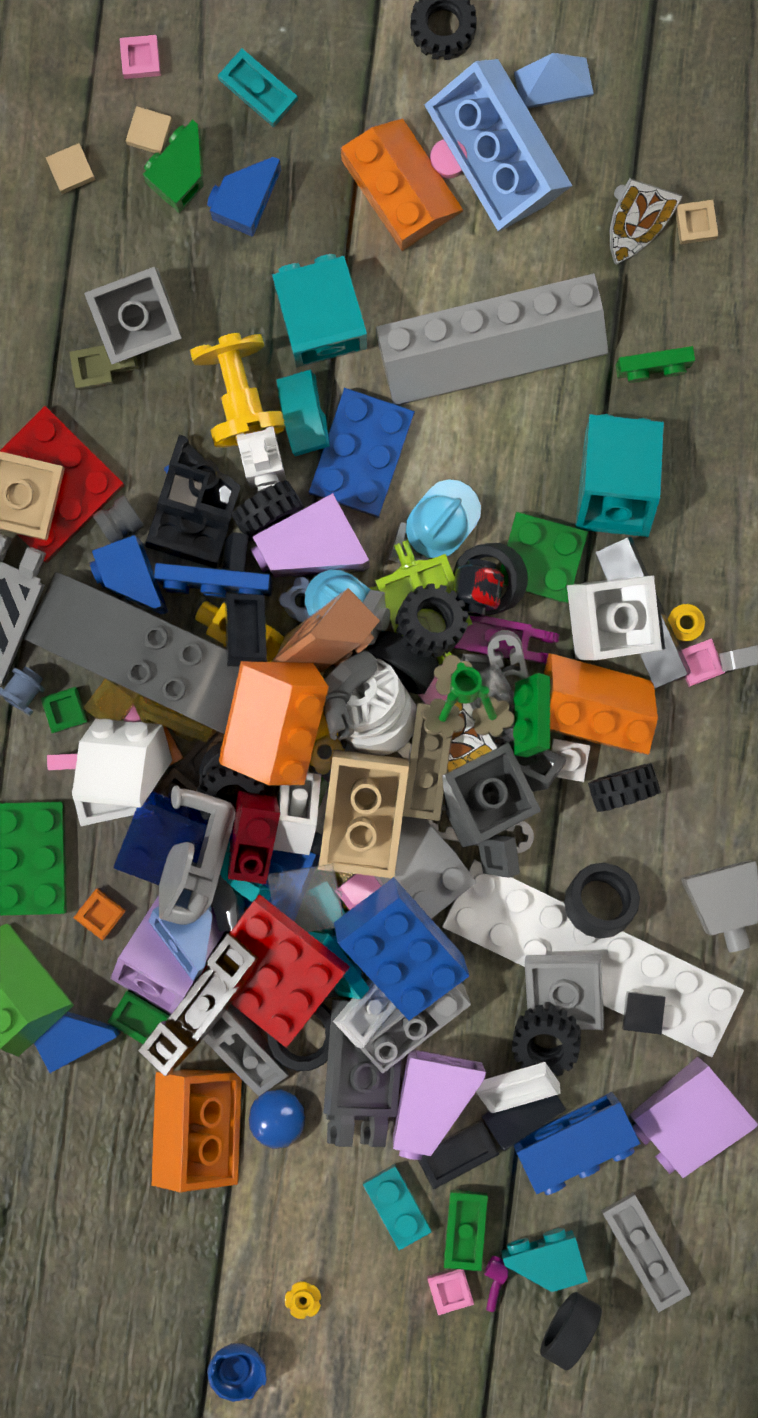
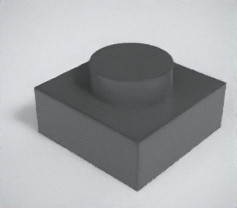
M494 835L479 843L483 874L507 878L520 874L515 837Z

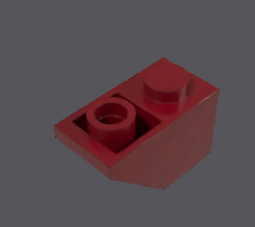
M238 791L235 819L230 838L228 879L266 884L280 818V809L276 797Z

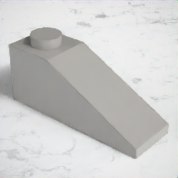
M230 1004L221 1018L203 1038L258 1096L288 1076V1071L273 1056L268 1043L253 1022L232 1004Z

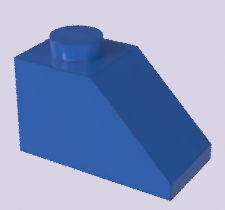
M271 157L224 176L220 187L215 185L208 198L207 206L211 207L212 220L253 237L280 175V159Z
M66 1012L34 1042V1045L49 1073H52L113 1040L121 1032L108 1023Z

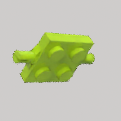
M409 540L402 542L407 556L404 555L400 543L394 545L401 567L393 574L375 580L378 590L385 593L386 608L390 610V622L395 633H397L396 629L399 626L395 624L398 610L411 591L413 592L418 586L422 585L425 588L427 584L434 583L435 589H438L440 585H444L447 587L446 592L450 594L455 581L446 554L430 560L416 561ZM430 609L418 611V620L425 629L436 633L443 632L446 629L444 619L436 611ZM469 615L468 619L466 620V623H468L467 626L472 625V621ZM444 652L445 657L452 655L451 652ZM443 655L440 656V657H437V660H438V662H439V663H438L439 665H441V664L443 663V660H444Z

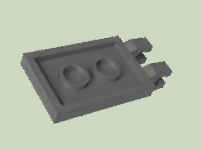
M332 999L323 1111L324 1114H327L326 1119L330 1120L327 1123V1143L335 1144L338 1147H352L355 1127L354 1120H364L361 1123L360 1143L369 1144L370 1147H386L388 1117H397L401 1060L382 1074L362 1050L356 1047L333 1022L351 1000Z

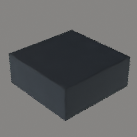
M626 991L622 1029L661 1035L666 997L663 995Z

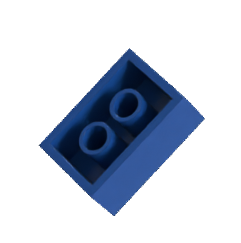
M394 877L334 922L339 946L408 1021L469 977L463 954Z
M610 1092L543 1125L514 1144V1148L536 1194L544 1191L545 1195H550L563 1189L566 1186L565 1181L576 1175H579L580 1178H585L600 1170L599 1164L611 1158L616 1162L629 1157L635 1152L633 1147L639 1145L640 1142L620 1101L613 1092Z

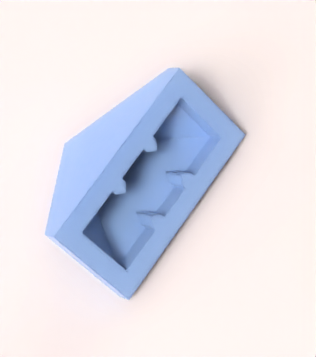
M552 53L514 72L517 92L527 109L589 97L594 94L587 59L584 57Z

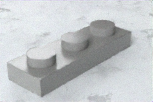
M634 1192L601 1210L658 1313L691 1294Z

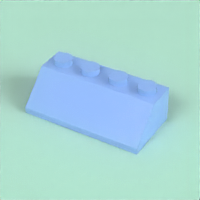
M498 59L475 61L424 104L497 231H501L546 207L572 187L570 180ZM457 141H459L465 147L467 152V158L464 155Z

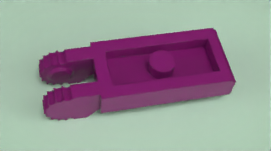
M470 616L472 625L467 626L462 638L453 649L488 655V643L491 636L498 631L509 630L520 638L525 660L546 665L548 653L527 651L529 637L546 643H558L560 634L531 628L532 625L489 616ZM501 640L499 648L494 650L495 652H502L504 659L510 660V650L515 648V646H508L506 640Z

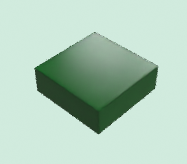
M78 687L41 698L52 734L89 722Z

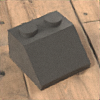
M509 743L442 775L446 814L462 847L479 844L541 812Z

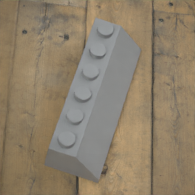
M594 273L376 326V338L392 402L398 406L608 355L604 311Z

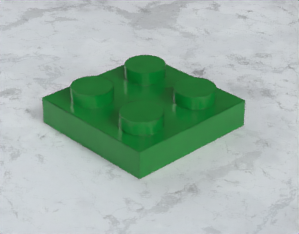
M516 512L507 546L513 548L522 557L527 568L528 585L525 593L568 604L567 585L574 584L588 531ZM501 564L500 572L504 575L503 586L508 588V574L504 565Z

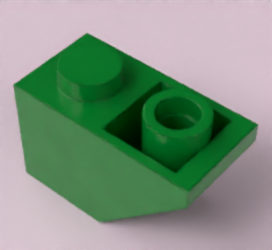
M193 119L186 127L184 125L179 126L169 138L170 145L161 154L159 152L155 153L144 166L145 172L143 177L146 184L178 213L204 187L201 133L198 124Z

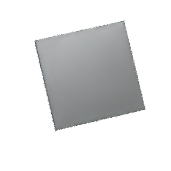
M526 955L527 1010L531 1008L535 1011L538 1005H543L544 1009H549V1005L556 1006L555 1011L559 1012L563 1008L568 1011L567 1017L573 1015L576 1019V1025H579L581 1030L604 1029L601 955Z

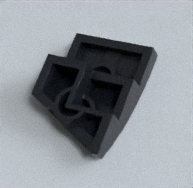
M183 435L178 436L145 547L216 568L241 486L229 475L221 473L217 465L210 458L207 457L205 459L189 444V440Z

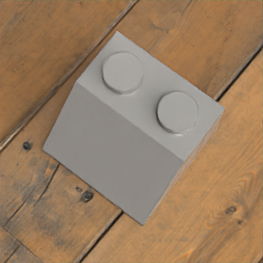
M156 267L146 269L84 293L111 364L182 339L171 302L159 270Z

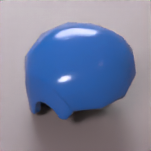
M280 1089L266 1091L254 1100L249 1114V1127L252 1135L261 1145L271 1149L287 1148L299 1139L303 1133L305 1125L304 1108L295 1095Z
M231 1343L221 1348L214 1355L207 1369L210 1387L220 1398L232 1402L252 1399L262 1385L265 1386L267 1382L264 1360L254 1348L243 1343Z

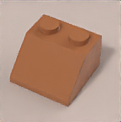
M347 588L308 617L271 662L314 663L320 673L332 664L337 667L353 654V649L360 653L374 639L371 632L380 620Z

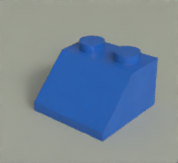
M135 535L92 551L95 561L90 562V567L97 584L100 583L102 587L108 588L113 593L161 615L168 612L158 582L154 579V572L144 545Z

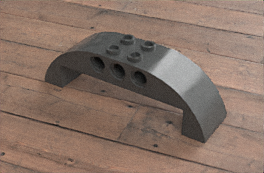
M58 572L54 573L23 639L225 734L240 668L227 666V650L91 586Z

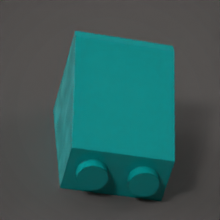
M326 254L314 259V264L300 267L299 263L288 264L278 269L279 273L272 274L296 368L367 349V332L345 256L336 258L335 254Z
M589 414L584 437L575 528L586 531L649 537L660 501L664 422L651 421L647 418L630 419L614 417L609 414Z

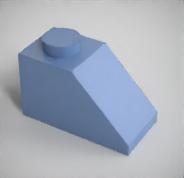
M183 889L175 905L187 909L192 891ZM211 905L199 919L187 925L160 919L158 906L153 909L148 922L194 982L200 977L205 967L213 916L211 914Z

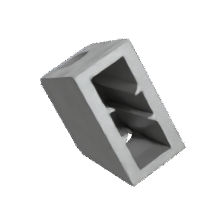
M747 860L681 878L682 884L706 934L716 935L724 933L728 952L750 948L745 926L758 923V874L756 862Z

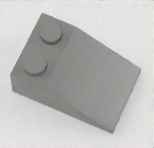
M402 816L394 878L432 919L477 882L456 853L426 819ZM374 876L381 886L392 879Z

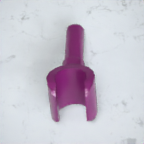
M493 1255L484 1271L485 1276L493 1279L486 1310L490 1312H495L499 1291L508 1277V1268L504 1265L503 1259Z

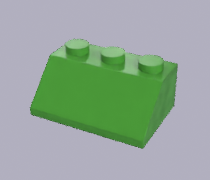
M5 924L0 926V1050L19 1057L68 1012L74 1004L12 926Z

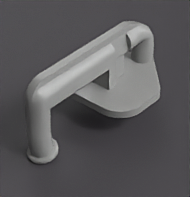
M174 786L172 788L171 801L175 809H178L180 806H186L211 814L197 866L191 865L194 856V844L189 842L176 844L168 854L159 884V918L172 923L187 925L199 919L212 904L235 819V809L231 803L225 800ZM183 889L192 891L187 909L175 905Z

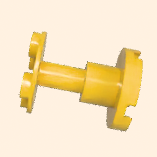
M231 333L218 338L219 345H202L190 350L194 365L220 363L227 394L221 397L227 421L210 430L215 447L238 446L236 437L238 434L244 433L245 435L258 432L272 426L275 434H279L284 430L283 428H286L282 412H263L257 388H249L242 358L256 353L264 347L262 334H254L241 339L240 333Z

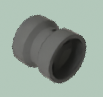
M124 495L114 501L113 507L108 510L101 509L93 514L94 519L110 543L122 540L124 534L129 531L136 532L144 527L141 519Z

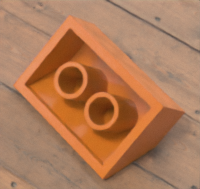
M403 118L371 127L341 147L342 162L401 251L463 212V208L441 175L433 168L429 157Z
M549 653L544 675L550 676V731L632 753L649 755L658 720L655 689L652 681Z
M241 661L219 757L221 765L267 785L305 784L329 687L314 663Z
M183 1069L174 1070L168 1076H164L161 1072H156L151 1186L176 1192H187L238 1185L242 1079L234 1071Z

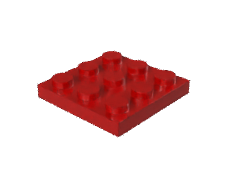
M46 406L0 450V452L60 465L65 468L47 541L17 534L30 548L34 547L46 553L43 560L45 563H48L93 518V514L101 510L125 486Z
M259 894L230 932L259 958L244 986L231 1004L287 1048L350 966ZM206 965V966L204 967V969H203L201 975H202L203 972L207 969L208 965Z

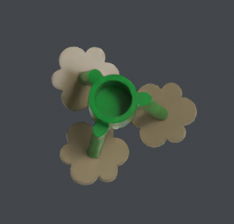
M449 655L443 660L442 666L435 668L434 676L438 679L435 685L436 690L440 695L448 696L446 702L442 699H434L429 707L423 709L421 715L426 720L424 722V729L427 733L431 735L440 734L443 738L448 739L452 737L454 732L462 731L465 722L459 716V708L454 704L456 702L472 703L477 698L482 700L480 708H475L472 711V717L475 720L474 730L477 734L484 736L490 733L494 737H499L502 735L503 729L513 726L515 718L513 713L509 711V703L505 700L498 702L494 697H489V688L482 685L480 673L472 668V664L469 661L461 662L457 656Z

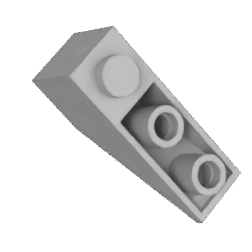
M462 983L458 984L410 1021L396 1008L364 1048L360 1049L383 1074L471 1005L465 986Z

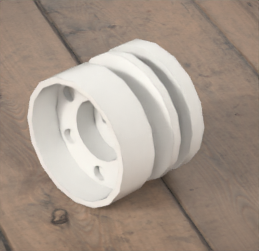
M376 659L377 671L375 675L356 688L346 704L351 723L354 727V733L345 739L359 753L384 756L392 754L405 746L413 736L417 706L392 666L381 659Z

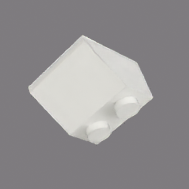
M654 576L567 585L575 659L601 660L662 650Z
M95 719L79 741L72 791L74 801L141 808L172 762L163 726L161 724Z

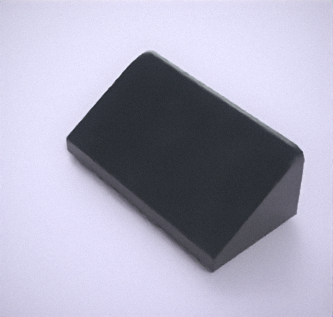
M555 1095L496 1113L488 1111L482 1115V1118L503 1151H505L563 1113L566 1108L559 1097Z

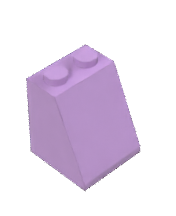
M333 493L253 536L257 545L251 548L254 557L263 573L270 569L274 577L316 575L327 570L358 572L370 568L369 559Z
M158 895L118 957L111 979L171 1015L193 987L196 980L194 982L191 980L148 922L153 909L159 906ZM211 907V914L213 916L206 961L212 955L225 932L218 929L213 907Z
M413 1050L408 1054L393 1132V1149L400 1150L399 1156L421 1160L422 1155L431 1156L484 1081L486 1072L482 1062Z
M696 1057L630 1114L636 1122L632 1126L635 1134L645 1145L652 1141L660 1150V1153L655 1156L669 1174L676 1170L682 1178L758 1126L756 1121L718 1076L699 1057Z

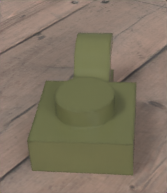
M104 345L69 352L75 388L77 390L114 384V372L139 370L137 355L111 364Z

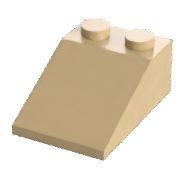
M333 749L318 869L393 878L395 876L409 771L408 759Z

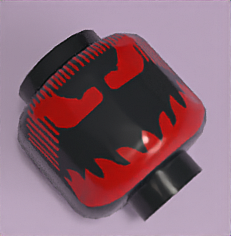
M469 559L467 564L459 566L456 570L453 591L458 595L455 599L457 601L463 600L465 603L463 611H468L469 616L485 617L486 611L497 609L500 605L504 575L496 569L497 564L493 562Z

